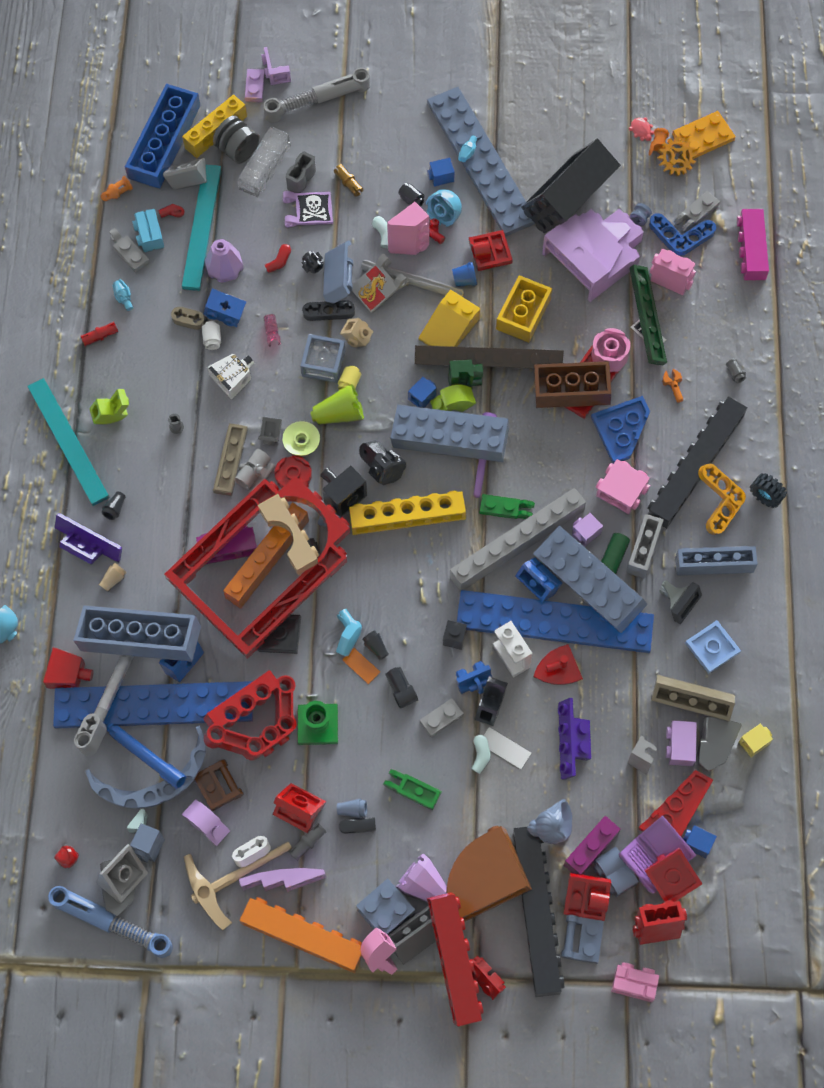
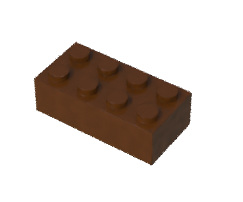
M609 361L534 365L536 408L611 405Z

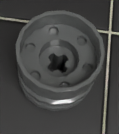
M230 116L219 125L213 137V144L237 164L248 160L256 151L260 142V135L237 116Z

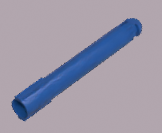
M109 723L106 726V731L113 739L159 773V776L175 789L180 788L185 783L186 775L173 765L167 764L118 725L115 726L113 723Z

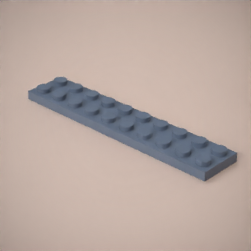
M459 87L427 99V104L458 157L461 147L469 141L471 136L477 137L473 156L466 162L461 161L498 227L504 231L505 237L534 225L535 223L532 219L528 218L521 208L526 202Z

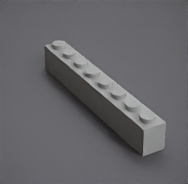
M573 488L451 568L450 579L460 592L467 589L553 532L559 525H564L585 510L586 501Z

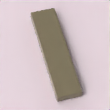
M229 423L213 493L232 496L235 477L238 473L248 431L247 426Z

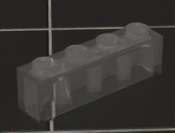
M270 126L237 180L239 190L257 198L261 192H264L267 181L273 177L275 168L281 164L283 155L291 147L288 133Z

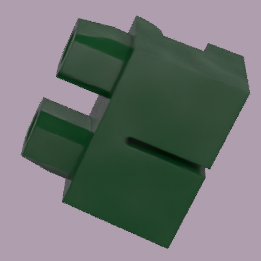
M472 360L449 362V386L465 385L471 387V389L472 386H482V364L472 365Z

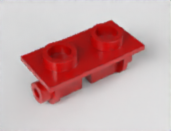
M476 956L472 959L475 969L472 972L473 980H476L483 992L494 1000L506 988L505 982L496 972L489 976L487 973L492 968L483 957Z

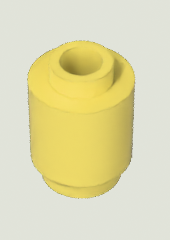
M349 366L344 368L338 381L339 391L351 384L356 388L361 378V373L357 367Z

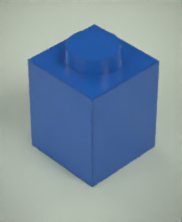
M450 158L430 162V169L427 170L429 180H432L434 186L454 182L455 172Z
M423 376L408 391V400L420 408H425L437 396L435 383Z
M694 825L692 830L687 829L683 840L695 854L706 859L717 836Z

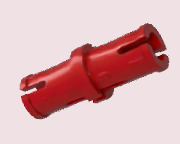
M113 321L100 328L96 327L95 330L80 337L86 347L99 340L103 341L104 338L119 331Z

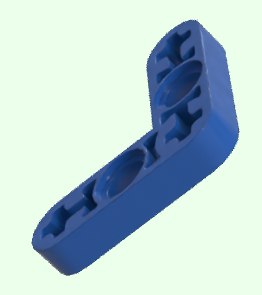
M660 213L653 214L649 222L650 229L666 247L681 257L712 238L716 231V224L711 220H705L681 235L667 218ZM671 232L673 237L667 238L664 236V233ZM695 235L699 240L691 241L689 237Z

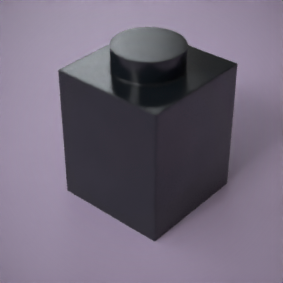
M448 620L443 636V646L462 650L467 624Z

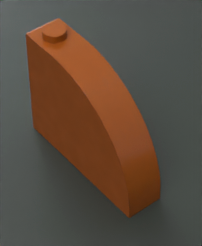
M502 826L489 828L487 833L476 838L463 849L452 866L448 877L446 893L451 892L455 894V897H459L461 909L458 911L460 918L463 917L464 922L532 890L505 828Z

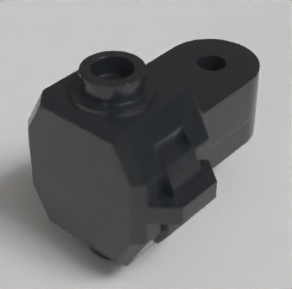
M376 440L362 443L359 447L360 457L370 467L368 473L378 483L386 485L394 483L401 478L403 471L406 469V462L396 452L392 450L387 451Z

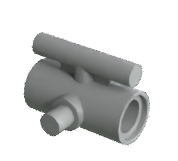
M256 449L247 463L240 464L239 469L241 471L235 477V481L241 487L249 489L248 492L250 493L264 479H267L276 466L270 462L271 458L265 452Z

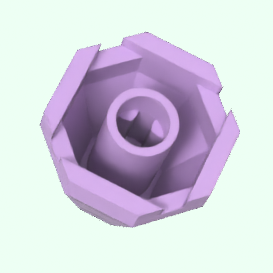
M223 239L214 241L205 259L209 277L212 279L214 277L221 283L237 279L238 273L244 268L239 251Z
M424 854L417 858L419 860L417 863H412L399 880L400 884L396 885V888L401 893L427 902V898L446 894L447 885L431 860Z

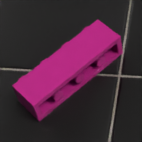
M742 209L740 216H737V227H740L738 242H741L739 256L743 259L741 273H744V280H766L769 273L764 209Z

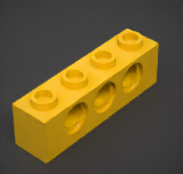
M233 94L182 136L185 149L197 159L214 145V133L225 119L230 116H237L243 121L247 117L246 105Z

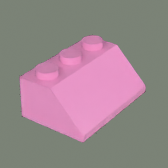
M416 202L387 222L388 251L393 254L416 255L420 251L426 250L429 246V215Z

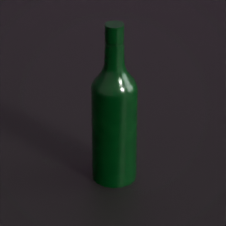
M621 533L612 534L601 560L615 574H617L630 543V539Z

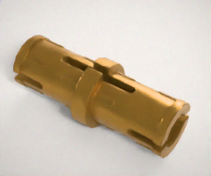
M342 164L336 166L338 170L335 168L334 173L342 180V184L348 187L355 197L361 194L359 190L363 192L364 189L356 182L354 175L349 174Z

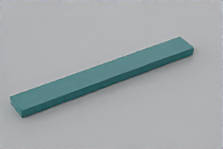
M206 164V183L200 184L182 282V289L201 290L222 170L221 166Z
M42 378L28 385L29 391L92 506L110 498L45 379Z

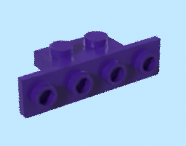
M60 513L56 515L55 529L67 535L60 541V548L91 565L102 554L118 563L120 562L121 546Z
M568 698L558 703L560 772L562 780L576 776L575 759L585 761L591 759L590 720L574 718L573 698Z

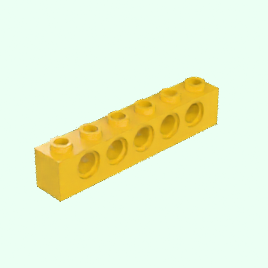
M449 491L447 494L432 493L425 497L412 496L409 499L403 500L396 498L389 502L375 501L372 504H355L353 507H349L353 535L466 520L462 491ZM443 504H447V505H449L450 507L444 509V508H441L440 506L443 505ZM423 507H429L430 510H429V511H423L422 508H423ZM406 509H409V510L412 511V512L409 513V514L403 513V511L406 510ZM391 512L393 515L385 516L384 513ZM369 514L374 516L372 519L365 518Z

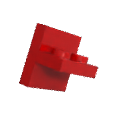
M290 783L275 797L273 803L276 804L272 815L308 833L326 801Z
M680 848L667 856L664 854L656 857L658 861L645 869L646 874L664 902L669 900L676 902L702 885L701 880Z

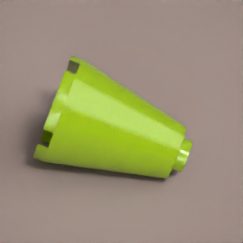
M353 384L344 387L313 406V411L310 412L313 422H317L319 425L363 420V409L361 402L358 401V394Z

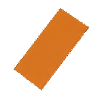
M355 648L352 649L349 656H345L342 659L368 684L380 673Z

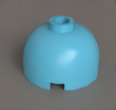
M439 190L429 196L426 204H428L426 211L429 217L437 219L439 225L442 223L446 225L445 227L452 225L459 218L462 211L459 197L450 190Z
M6 605L0 609V644L6 640L12 641L17 635L15 630L18 626V619L14 612Z

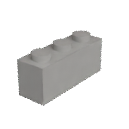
M648 514L644 515L626 573L645 579L664 519Z

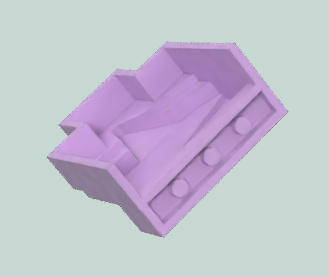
M590 209L580 216L575 214L561 225L559 224L544 235L542 255L545 257L551 252L589 290L588 300L591 302L629 273V268L633 264L638 265L640 256L634 247L642 242L643 230L630 219L627 213H623L620 209L605 220L602 219L600 214Z

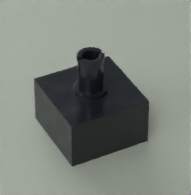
M351 465L338 476L330 468H326L320 474L328 483L322 489L324 504L326 506L328 504L331 505L336 511L335 514L340 517L349 512V507H353V505L360 503L367 497L366 480Z

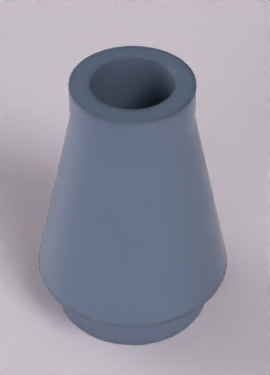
M360 798L337 803V814L359 819L366 817L367 801Z

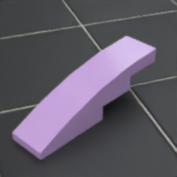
M279 869L257 873L241 878L239 881L243 891L263 884L265 891L285 884L287 892L324 879L326 875L324 870Z

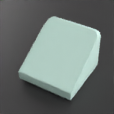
M141 809L127 826V830L130 833H136L140 823L146 825L148 815L144 809Z

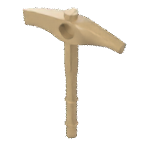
M286 842L279 847L277 846L276 849L250 865L235 870L211 884L197 870L192 855L184 856L188 878L194 894L191 895L195 904L200 903L213 922L220 929L224 930L232 922L220 910L215 893L291 850L290 843Z

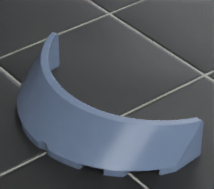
M200 726L196 727L199 734L196 748L192 750L187 765L180 771L187 777L185 783L180 788L175 789L168 782L162 781L140 791L120 790L102 783L88 769L85 772L92 790L103 799L127 808H148L170 801L192 783L201 769L205 758L206 745Z

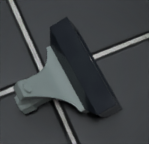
M665 580L659 590L661 594L670 599V610L673 619L679 624L684 621L702 596L700 586L694 582L688 587L676 588Z

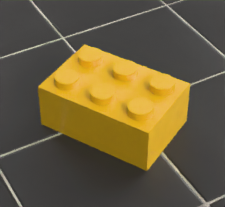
M519 275L497 317L496 330L529 343L551 300L552 288Z

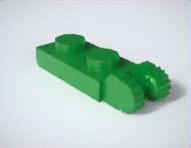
M482 494L480 514L511 519H527L533 513L524 510L518 511L519 507L531 509L534 508L535 503L530 500Z
M390 769L389 774L393 778L401 780V783L398 786L391 781L385 780L383 783L385 787L433 811L442 793L441 790L408 774L404 775Z

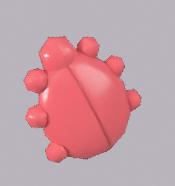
M646 117L634 119L629 127V130L633 131L634 137H640L641 141H644V139L651 141V135L654 134L651 131L653 125L647 122L648 119Z

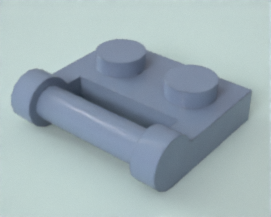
M567 915L566 922L568 924L565 946L561 952V957L598 964L604 921ZM576 924L582 925L578 953L572 951Z

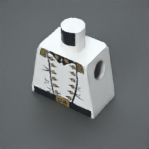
M231 354L210 365L208 371L210 377L230 399H233L251 380L249 368L255 363L249 355L240 361L235 354Z

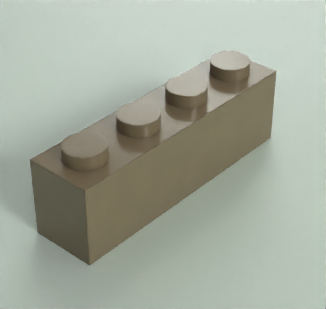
M657 675L651 701L730 721L735 705V695Z

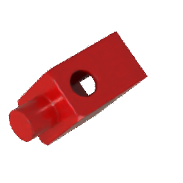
M53 647L43 683L48 689L79 687L81 680H92L94 671L84 668L85 662L82 657Z

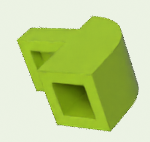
M452 385L440 390V395L432 399L430 403L432 409L464 412L475 405L476 401L471 387Z
M117 389L110 399H96L89 408L93 423L111 424L124 419L128 415L126 408L129 406V399L124 389Z

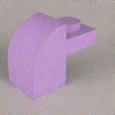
M194 800L182 813V816L194 828L201 831L215 846L230 832L210 809L197 800Z

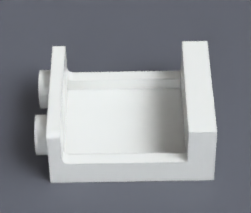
M512 621L496 629L495 634L499 640L493 643V647L514 678L530 668L532 652Z

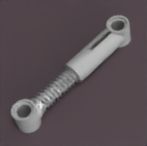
M357 68L353 71V74L312 87V91H306V93L295 95V97L292 96V98L289 97V99L286 98V100L283 99V101L269 98L263 105L265 118L267 121L275 123L287 111L299 109V107H304V105L307 106V104L310 105L313 102L320 104L354 91L365 92L370 88L369 71L365 68Z

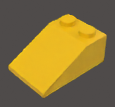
M450 290L437 306L420 334L419 340L428 346L458 347L479 321L480 308Z

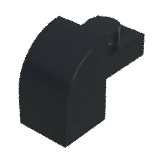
M489 676L474 720L494 726L505 696L507 682Z

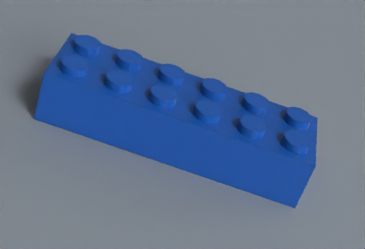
M170 84L165 85L125 165L128 179L161 188L165 180L163 173L171 167L183 143L182 136L189 131L201 106L198 93Z

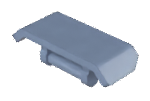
M350 240L325 253L323 296L326 302L336 303L349 296L350 291L353 289V260L347 257L348 246L351 245Z

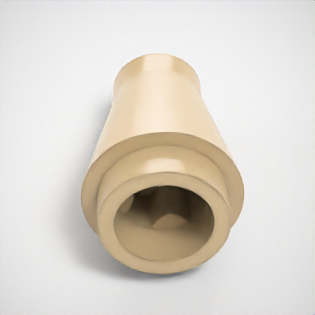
M114 563L112 566H109L99 585L108 592L125 578L124 575L127 572Z

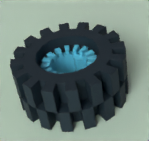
M766 473L759 474L749 487L751 488L750 492H753L752 495L757 497L756 500H760L761 504H766L767 507L771 506V508L778 507L787 494L786 488L782 487L783 484L777 482L778 479H773L772 475L768 476Z

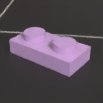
M247 69L245 102L263 101L264 69Z

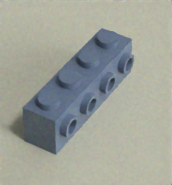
M756 546L678 549L675 556L677 575L754 573L758 565Z

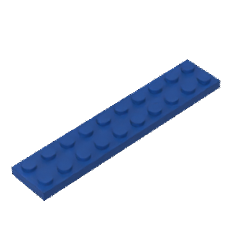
M461 590L457 622L467 624V630L495 634L496 629L512 621L520 635L525 638L650 653L654 614L640 612L624 631L620 633L591 606L553 601L542 602L537 599Z
M252 681L120 686L103 723L106 726L109 723H113L115 726L206 723L204 717L208 712ZM107 686L55 688L53 727L80 728L83 719L89 714H94ZM241 702L243 708L249 709V705L246 702ZM253 710L246 717L240 716L237 722L253 721ZM225 713L227 719H234L232 714Z

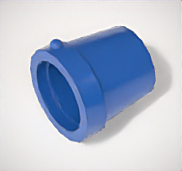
M473 262L452 269L456 287L477 285Z

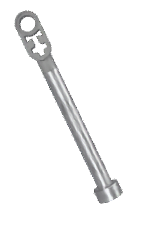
M121 655L94 714H89L83 719L74 738V744L84 756H92L97 752L107 730L103 721L134 656Z

